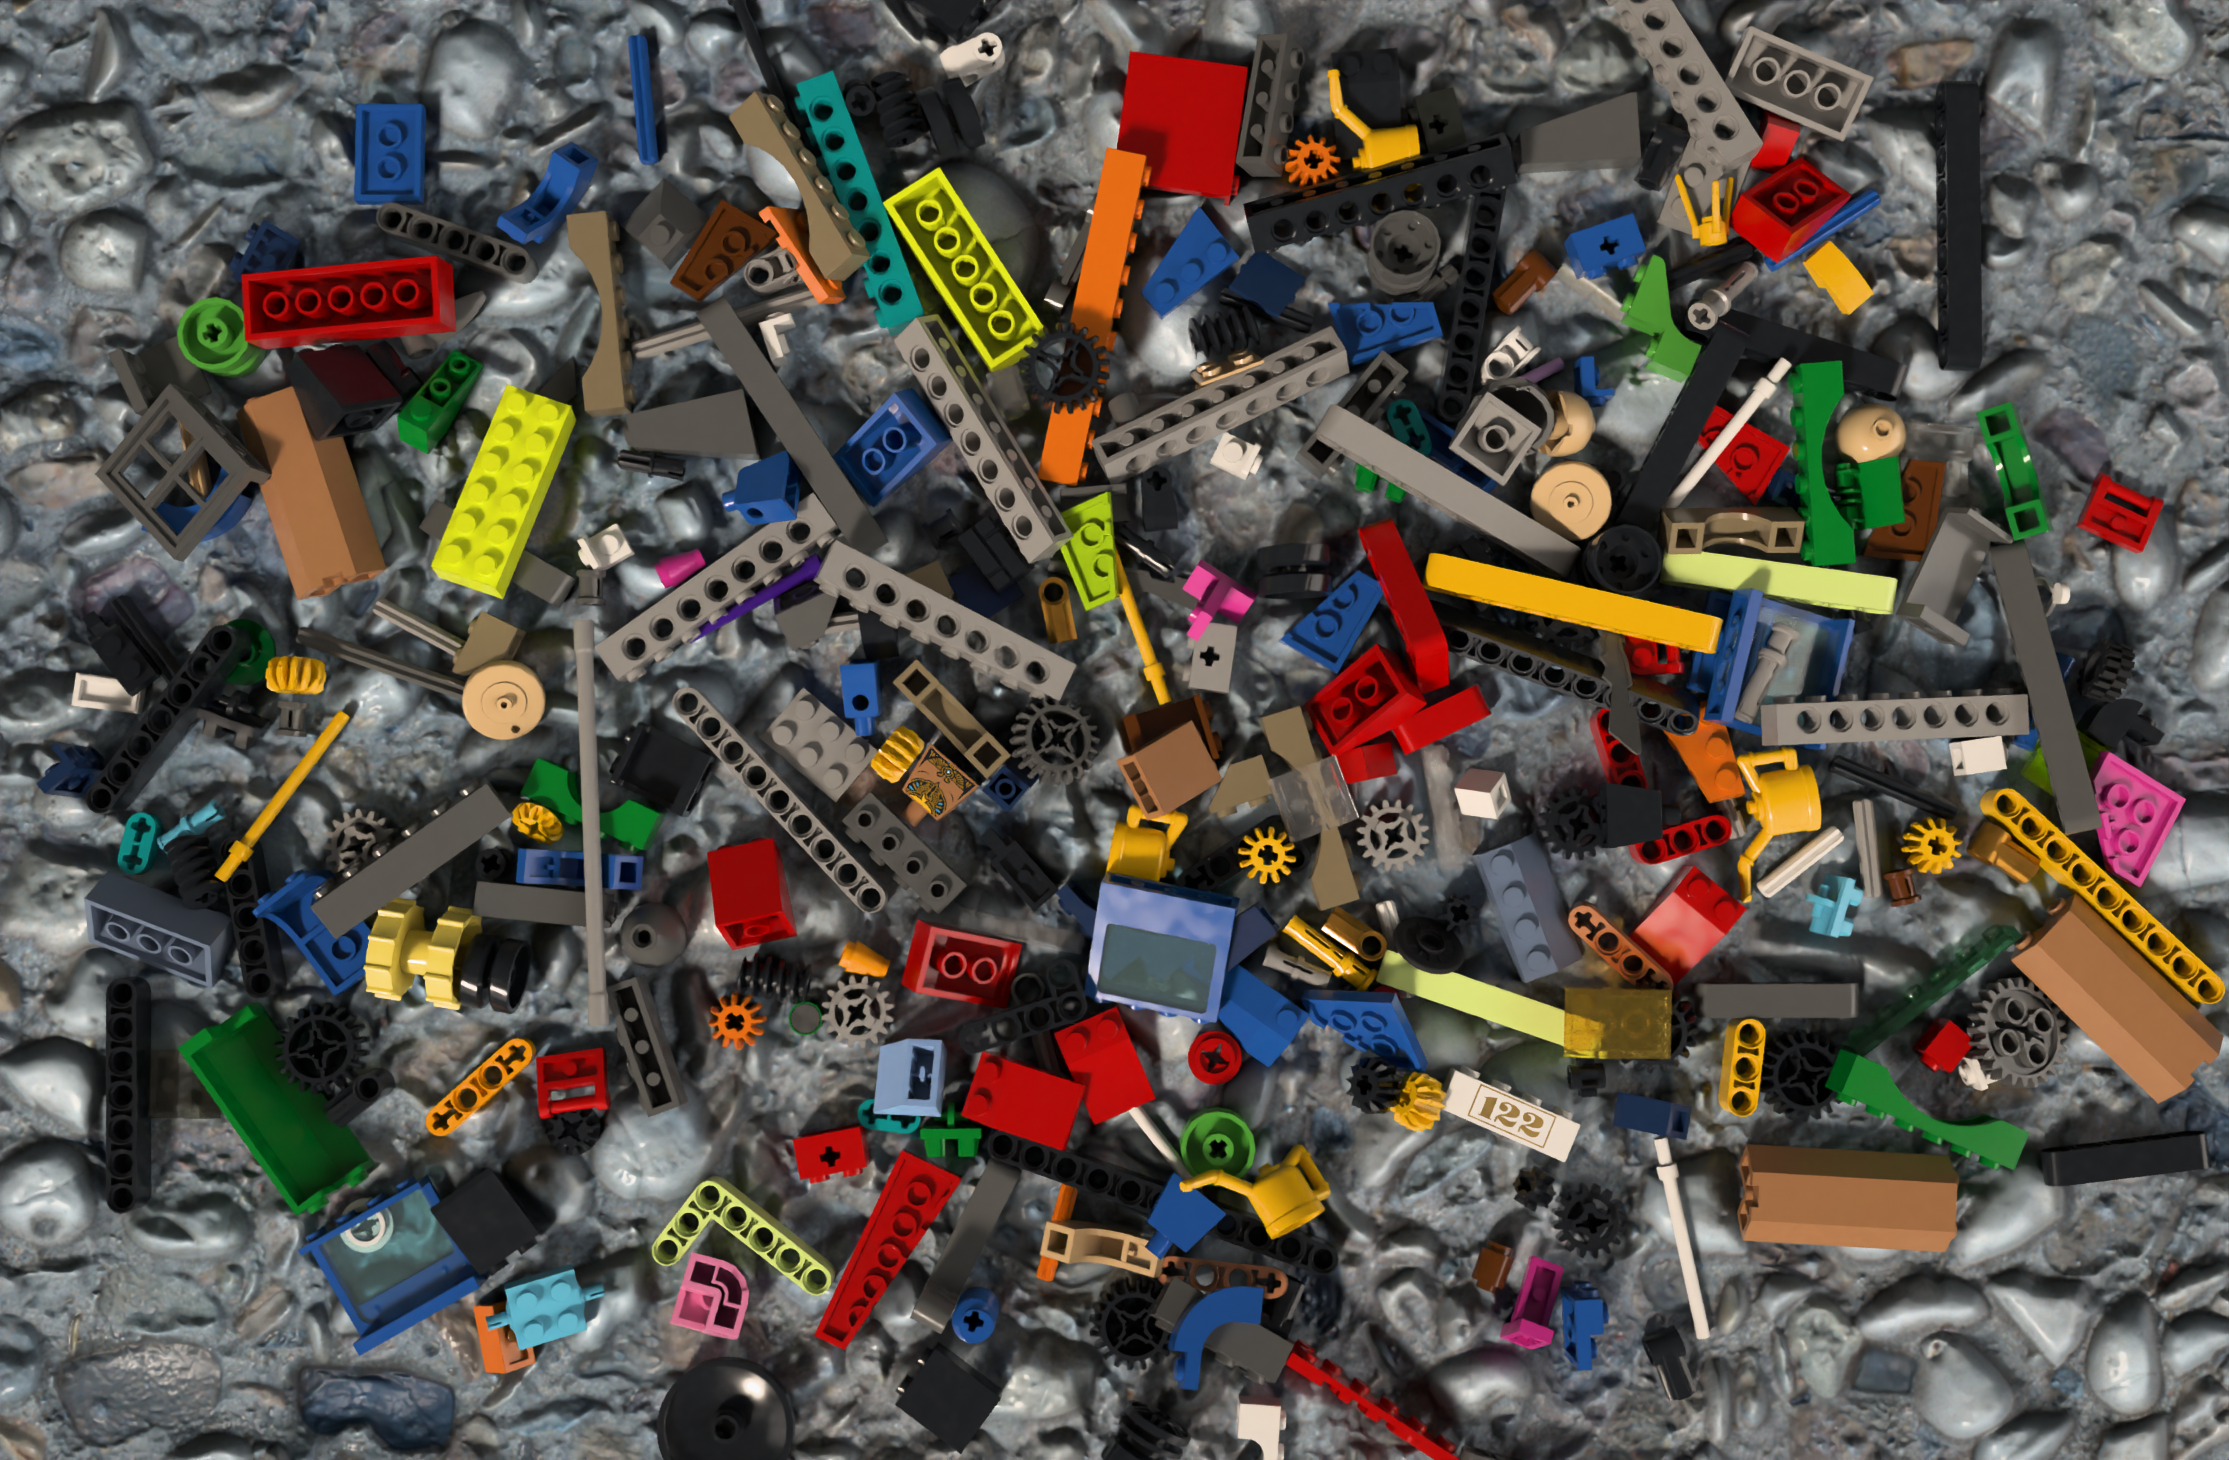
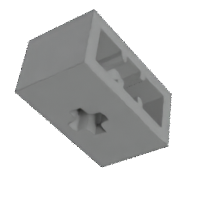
M1210 622L1198 642L1188 636L1187 648L1193 649L1192 661H1185L1182 681H1188V690L1224 695L1229 693L1238 626ZM1207 649H1212L1213 656L1218 657V661H1213L1211 666H1205V659L1200 658V655H1204Z

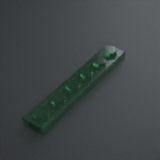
M1995 924L1981 934L1983 938L1976 944H1969L1955 953V960L1947 966L1942 964L1934 968L1928 974L1929 979L1921 985L1915 984L1906 989L1901 995L1903 999L1895 1005L1889 1004L1877 1011L1874 1021L1867 1026L1862 1024L1853 1029L1848 1034L1850 1039L1842 1045L1848 1052L1864 1057L2022 938L2021 934L2015 926Z

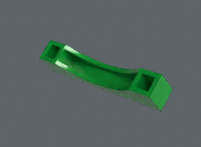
M1842 361L1799 364L1791 369L1792 373L1788 376V390L1791 394L1793 393L1794 407L1790 410V422L1792 427L1796 429V440L1793 442L1792 453L1794 460H1798L1799 474L1795 476V490L1797 494H1800L1801 507L1798 508L1797 513L1805 521L1800 558L1802 561H1805V566L1812 567L1856 563L1854 530L1843 519L1832 502L1822 469V444L1826 426L1834 408L1844 395Z
M1840 1049L1825 1087L1837 1092L1835 1099L1854 1107L1857 1101L1865 1104L1864 1112L1883 1120L1886 1114L1894 1117L1893 1125L1912 1133L1915 1127L1923 1130L1922 1138L1942 1145L1943 1140L1952 1143L1949 1150L1968 1158L1974 1153L1980 1156L1978 1163L1997 1171L2000 1165L2012 1170L2015 1169L2029 1136V1132L1983 1113L1969 1118L1953 1120L1931 1118L1916 1109L1905 1099L1894 1084L1886 1067Z

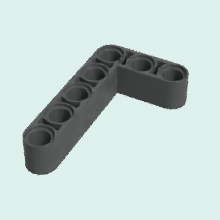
M991 1156L910 1316L911 1319L940 1334L942 1333L956 1305L958 1296L1022 1172L1021 1169L998 1161Z

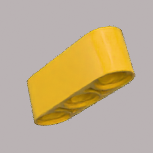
M1751 1018L1731 1019L1726 1028L1718 1100L1720 1106L1725 1111L1739 1117L1751 1115L1757 1108L1766 1033L1764 1026L1759 1021ZM1749 1024L1752 1029L1751 1037L1746 1041H1742L1740 1029L1744 1025ZM1746 1058L1748 1068L1745 1073L1739 1075L1736 1071V1063L1739 1059ZM1741 1091L1744 1095L1743 1104L1738 1108H1734L1732 1097L1735 1093Z

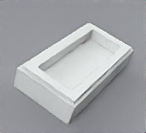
M76 673L71 705L142 714L146 688L132 697L115 677Z

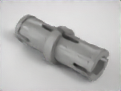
M1271 946L1268 947L1261 965L1289 976L1288 980L1293 982L1299 980L1320 990L1326 989L1332 974L1329 970L1327 971L1305 962V958L1298 955L1296 958Z

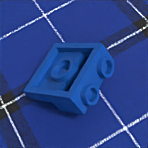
M1572 1281L1570 1286L1561 1287L1564 1355L1578 1371L1592 1370V1359L1597 1358V1347L1595 1339L1591 1338L1590 1335L1604 1334V1324H1607L1609 1321L1608 1307L1606 1302H1602V1299L1599 1297L1598 1288L1591 1287L1590 1281Z

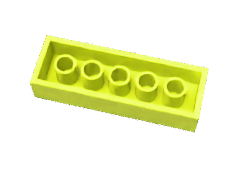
M940 167L883 202L887 215L993 377L1019 362L1021 357L1030 355L1024 350V346L1027 344L1033 348L1037 347V344L1032 339L1033 334H1037L1041 340L1046 338L1042 323Z
M507 384L432 561L431 567L439 578L501 599L504 598L577 421L570 405Z

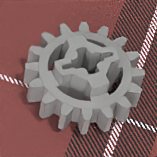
M1387 800L1381 801L1380 810L1374 805L1369 807L1372 814L1370 817L1366 815L1360 816L1365 826L1358 827L1355 830L1363 834V839L1356 841V845H1365L1366 850L1363 851L1361 856L1362 858L1372 856V867H1376L1382 862L1383 871L1389 872L1392 864L1395 865L1397 871H1403V862L1414 866L1413 856H1424L1425 853L1419 847L1420 844L1429 843L1428 839L1422 837V832L1427 831L1429 828L1424 825L1420 826L1418 823L1423 818L1422 813L1414 816L1411 814L1414 807L1412 804H1408L1402 809L1401 800H1395L1393 807L1389 806ZM1387 813L1397 814L1392 822L1385 823L1378 819ZM1409 822L1413 828L1414 840L1408 837L1406 827ZM1398 826L1396 835L1399 837V841H1391L1387 845L1388 836L1385 834V830H1393ZM1371 831L1376 833L1378 845L1375 849L1370 839ZM1399 848L1407 852L1398 858H1387L1394 849Z
M357 809L355 815L352 812H344L343 817L345 821L333 820L332 823L336 830L326 831L325 833L327 837L332 839L331 843L323 845V849L331 850L332 855L328 856L326 861L336 862L337 865L333 871L335 873L344 872L343 868L350 863L348 859L361 857L363 860H366L372 855L374 851L372 848L389 836L392 839V836L397 834L398 830L388 829L387 826L391 820L384 817L379 819L378 811H370L368 815L366 809ZM362 823L373 826L377 831L369 832L366 826H362ZM362 840H371L366 842V845L362 847V851H353L362 844Z
M851 975L849 985L842 979L839 980L837 985L840 990L829 989L827 993L832 1000L822 1002V1006L829 1009V1013L821 1016V1018L825 1021L830 1020L832 1024L826 1029V1032L836 1031L838 1033L835 1039L837 1043L844 1038L848 1039V1048H852L856 1041H859L861 1048H866L867 1039L869 1038L875 1044L878 1043L880 1039L877 1033L888 1034L890 1031L884 1025L885 1022H893L895 1020L894 1016L888 1014V1010L894 1008L895 1003H887L885 999L890 995V990L881 993L879 988L882 982L878 980L871 985L867 975L863 977L861 982H858L856 975ZM853 989L865 990L861 997L853 998L845 994ZM867 999L862 1011L866 1017L861 1016L850 1024L855 1012L851 1006L856 1007ZM875 999H877L880 1005V1018L874 1013L873 1002ZM837 1005L843 1011L844 1021L842 1024H840L837 1017ZM864 1025L868 1029H872L863 1034L852 1033L856 1026Z

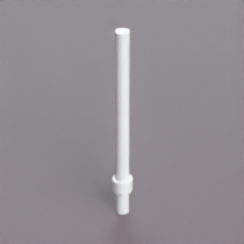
M1781 357L1766 377H1761L1752 388L1754 392L1664 502L1662 508H1677L1764 399L1769 400L1777 390V383L1792 366L1790 362ZM1660 512L1657 518L1655 519V521H1657L1658 523L1660 518Z
M1660 1136L1654 1138L1659 1164L1656 1165L1659 1180H1663L1696 1336L1697 1339H1706L1710 1337L1676 1180L1679 1177L1677 1163L1672 1161L1667 1136Z

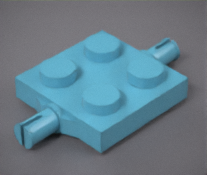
M569 1264L505 1283L504 1288L507 1296L506 1311L486 1316L485 1318L489 1331L510 1325V1328L515 1333L519 1351L587 1330L584 1317L585 1301L604 1297L603 1285L600 1282L581 1288L576 1280L573 1265Z

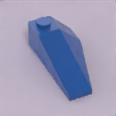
M1191 957L1181 967L1208 1002L1211 979L1210 977L1205 979L1194 966L1196 960ZM1239 964L1225 974L1219 1019L1244 1051L1267 1067H1270L1289 1046L1310 1015Z

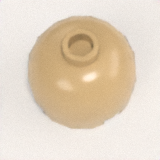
M1548 390L1546 395L1553 407L1554 427L1548 440L1538 448V451L1541 454H1548L1547 456H1572L1586 446L1595 430L1596 422L1588 402L1577 393Z
M1879 403L1862 404L1848 411L1841 418L1839 426L1834 433L1835 448L1844 462L1851 463L1852 465L1898 456L1903 450L1906 440L1905 424L1900 415L1889 406Z

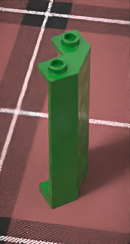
M260 1002L248 1004L220 1025L204 1028L177 1049L295 1215H300L306 1211H309L312 1215L329 1203L327 1198L347 1185L352 1189L369 1177L367 1171L376 1164L348 1125L340 1128L326 1116L323 1105L330 1100L323 1090L320 1094L314 1095L312 1094L311 1086L307 1091L299 1090L300 1080L295 1084L287 1082L292 1072L281 1074L279 1069L286 1065L285 1060L276 1061L274 1059L276 1055L283 1054V1048H277L274 1044L276 1041H285V1037L279 1034V1028Z

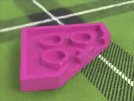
M2100 751L2089 772V777L2102 822V828L2097 829L2105 868L2106 871L2129 885L2141 888L2186 799L2111 752Z

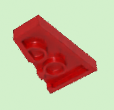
M1715 405L1696 441L1704 451L1709 448L1734 417L1733 414ZM1746 422L1714 463L1749 503L1755 506L1790 450V447Z

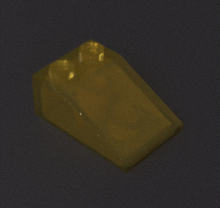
M1567 985L1565 987L1564 1057L1671 1059L1672 990Z

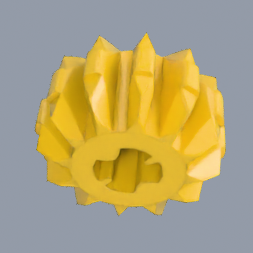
M297 656L274 657L268 661L265 679H267V688L276 693L316 695L324 690L327 672H325V663L317 659Z
M905 726L897 727L871 760V767L883 779H887L891 783L897 782L924 749L925 742L913 730H909Z
M1925 817L1922 819L1921 824L1918 822L1910 824L1913 833H1904L1902 835L1905 840L1909 841V846L1901 848L1902 852H1911L1907 863L1909 865L1917 864V870L1921 873H1926L1930 870L1932 874H1940L1942 867L1945 869L1954 867L1951 858H1960L1962 856L1959 851L1954 849L1955 845H1960L1963 841L1961 839H1953L1952 836L1956 833L1957 828L1954 826L1946 827L1945 819L1939 818L1933 821L1931 817ZM1929 840H1931L1932 845H1935L1934 851H1932L1933 848L1928 845Z
M1271 826L1267 829L1266 838L1263 837L1260 828L1254 829V834L1257 838L1256 842L1251 837L1244 836L1243 840L1251 846L1250 850L1246 848L1238 849L1239 854L1249 855V859L1239 863L1240 867L1253 865V868L1247 874V877L1250 879L1258 871H1261L1259 877L1261 884L1266 883L1268 872H1270L1274 883L1279 882L1280 878L1276 870L1279 869L1282 873L1289 875L1291 871L1283 863L1284 861H1296L1294 856H1285V851L1292 850L1295 847L1294 843H1287L1282 846L1280 843L1286 838L1287 834L1281 832L1276 839H1273L1275 830ZM1265 845L1271 846L1270 851L1276 853L1275 860H1269V865H1264L1263 858L1258 857L1259 850H1265L1263 847Z
M1413 1072L1411 1075L1404 1074L1402 1083H1398V1088L1403 1093L1396 1095L1399 1105L1390 1108L1394 1112V1120L1413 1131H1423L1425 1128L1432 1129L1434 1120H1440L1439 1113L1441 1109L1445 1108L1442 1100L1445 1098L1446 1093L1442 1091V1083L1422 1072Z

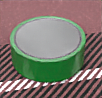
M806 1001L805 1004L800 1002L791 1009L789 1024L797 1034L811 1035L821 1028L823 1024L821 1018L823 1011L814 1002Z

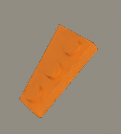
M767 206L758 214L764 223L771 221L780 234L776 240L783 250L787 249L798 261L796 270L819 304H838L844 300L846 296L842 289V281L825 279L809 253L810 234L806 210Z
M1707 701L1700 702V718L1696 732L1690 736H1678L1664 731L1668 737L1667 741L1674 751L1677 750L1687 765L1688 772L1709 803L1741 797L1745 794V789L1727 727L1703 720ZM1681 713V714H1680V715H1683V716H1689L1688 714H1685V713Z

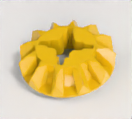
M523 802L518 804L512 812V822L518 826L517 830L525 833L527 838L535 839L539 844L544 842L552 845L555 841H559L563 835L564 830L561 822L553 812L544 806Z

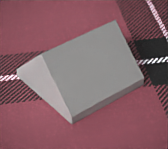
M1486 391L1459 421L1448 449L1500 485L1505 486L1542 429Z

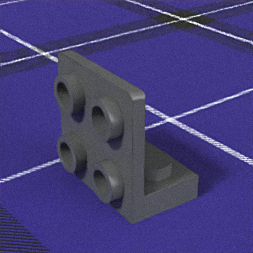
M177 336L135 355L122 348L108 353L134 412L140 416L145 414L169 383L192 391L198 399L212 393L203 370L184 356L179 347Z

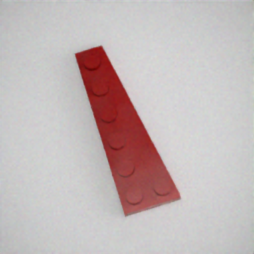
M904 1148L901 1150L814 1336L843 1350L846 1349L960 1184L962 1176Z
M1287 1338V1341L1294 1346L1285 1363L1286 1365L1319 1386L1324 1381L1329 1384L1328 1388L1336 1394L1337 1398L1348 1404L1355 1400L1358 1402L1357 1408L1365 1416L1376 1422H1380L1381 1419L1387 1422L1385 1424L1386 1428L1393 1434L1432 1459L1460 1460L1455 1451L1457 1446L1441 1434L1437 1438L1426 1431L1428 1426L1413 1415L1408 1419L1398 1412L1400 1407L1385 1396L1378 1399L1369 1393L1371 1390L1369 1385L1357 1377L1350 1380L1341 1374L1343 1368L1327 1357L1324 1361L1313 1354L1314 1348L1305 1341L1298 1338L1294 1342Z

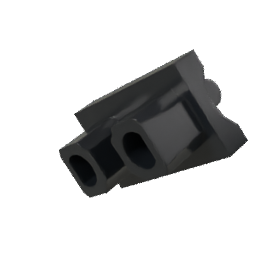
M241 690L235 691L231 697L224 694L221 695L219 700H213L206 708L199 707L196 716L204 720V735L220 739L226 736L227 729L233 730L235 734L232 743L234 746L244 750H248L256 745L259 734L269 729L271 720L254 714L255 706L247 703L248 695Z

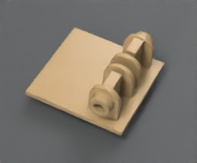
M1239 349L1229 353L1227 360L1216 363L1215 360H1210L1197 365V371L1191 372L1190 376L1198 383L1195 385L1196 390L1219 379L1263 364L1264 360L1252 351L1247 352L1246 349Z

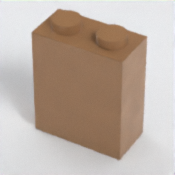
M1192 720L1167 730L1116 761L1147 821L1170 813L1222 780L1217 770V765L1209 755L1202 741V736Z

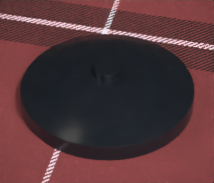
M739 1357L712 1358L687 1370L667 1392L657 1419V1440L663 1460H786L791 1451L795 1436L794 1409L782 1383L762 1365Z

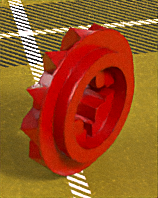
M1211 1030L1198 1035L1190 1045L1188 1052V1064L1192 1073L1197 1079L1210 1085H1219L1231 1080L1237 1074L1242 1060L1241 1050L1237 1042L1230 1035L1221 1031ZM1221 1044L1220 1056L1228 1064L1216 1062L1208 1071L1209 1059L1201 1051L1213 1052Z

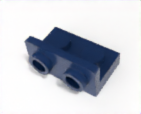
M263 220L260 226L253 222L244 238L250 244L244 254L237 251L228 266V269L234 271L230 278L242 283V274L285 270L301 240L266 220Z
M55 742L51 748L62 762L50 766L44 773L45 777L36 784L44 794L80 798L88 791L105 768L102 763L104 758L91 746L85 747L74 743Z

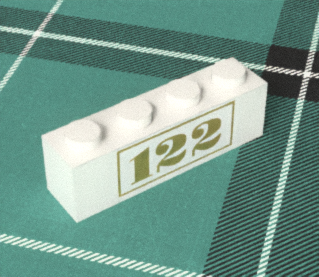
M1463 1065L1459 1071L1450 1067L1442 1086V1091L1446 1093L1445 1098L1442 1100V1104L1445 1106L1443 1110L1562 1162L1566 1161L1581 1126L1572 1120L1573 1113L1554 1106L1553 1111L1541 1107L1543 1100L1525 1092L1520 1098L1509 1093L1511 1086L1498 1080L1492 1079L1491 1084L1478 1079L1481 1073Z

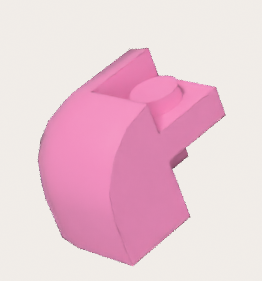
M691 1252L670 1324L721 1338L738 1339L749 1298V1289L745 1277L736 1266L724 1260Z

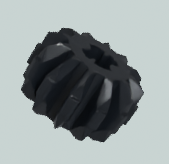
M1365 1057L1360 1059L1359 1064L1351 1066L1353 1077L1351 1076L1346 1079L1351 1083V1088L1346 1094L1354 1096L1352 1105L1361 1108V1112L1365 1114H1385L1390 1111V1107L1399 1105L1396 1095L1403 1093L1398 1088V1083L1403 1077L1396 1075L1398 1066L1388 1063V1059L1383 1057Z

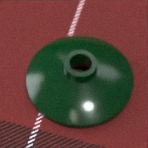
M236 619L224 624V626H237L246 629L251 637L250 647L252 649L251 657L247 658L245 654L225 681L241 686L260 682L266 677L268 661L276 657V645L271 633L262 624L249 619ZM230 634L226 637V645L229 648L232 644Z

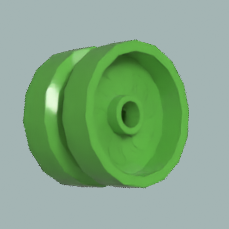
M218 297L201 299L191 305L180 318L177 337L179 347L184 356L197 367L217 377L229 380L245 378L256 371L265 360L267 349H262L245 341L244 310L230 300Z
M1216 1105L1205 1107L1195 1112L1182 1127L1179 1140L1183 1163L1193 1177L1207 1170L1222 1169L1223 1172L1241 1179L1253 1164L1256 1150L1253 1134L1243 1117L1230 1108ZM1213 1140H1216L1218 1143L1222 1140L1223 1146L1219 1150H1213L1210 1143Z

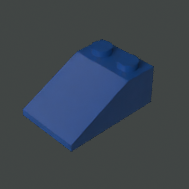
M910 388L894 392L832 457L873 507H876L929 464L953 439L946 427L917 392Z

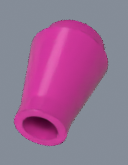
M698 548L689 552L660 558L661 562L654 564L655 570L665 589L671 586L676 588L698 570L706 566Z

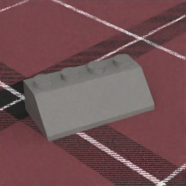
M1749 26L1744 29L1729 61L1723 81L1734 97L1843 142L1874 77Z

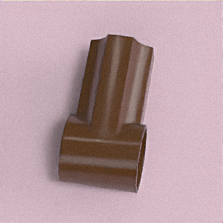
M1536 248L1515 267V272L1490 296L1495 305L1509 316L1516 312L1534 292L1538 293L1558 273V270Z

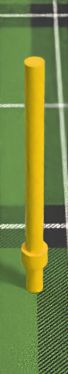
M1115 546L1119 596L1146 667L1143 669L1147 681H1151L1158 703L1162 705L1172 701L1163 677L1166 673L1162 662L1158 663Z
M340 710L336 713L240 842L236 840L228 850L230 855L214 876L226 883L241 862H247L254 852L252 850L253 846L348 722L350 717Z

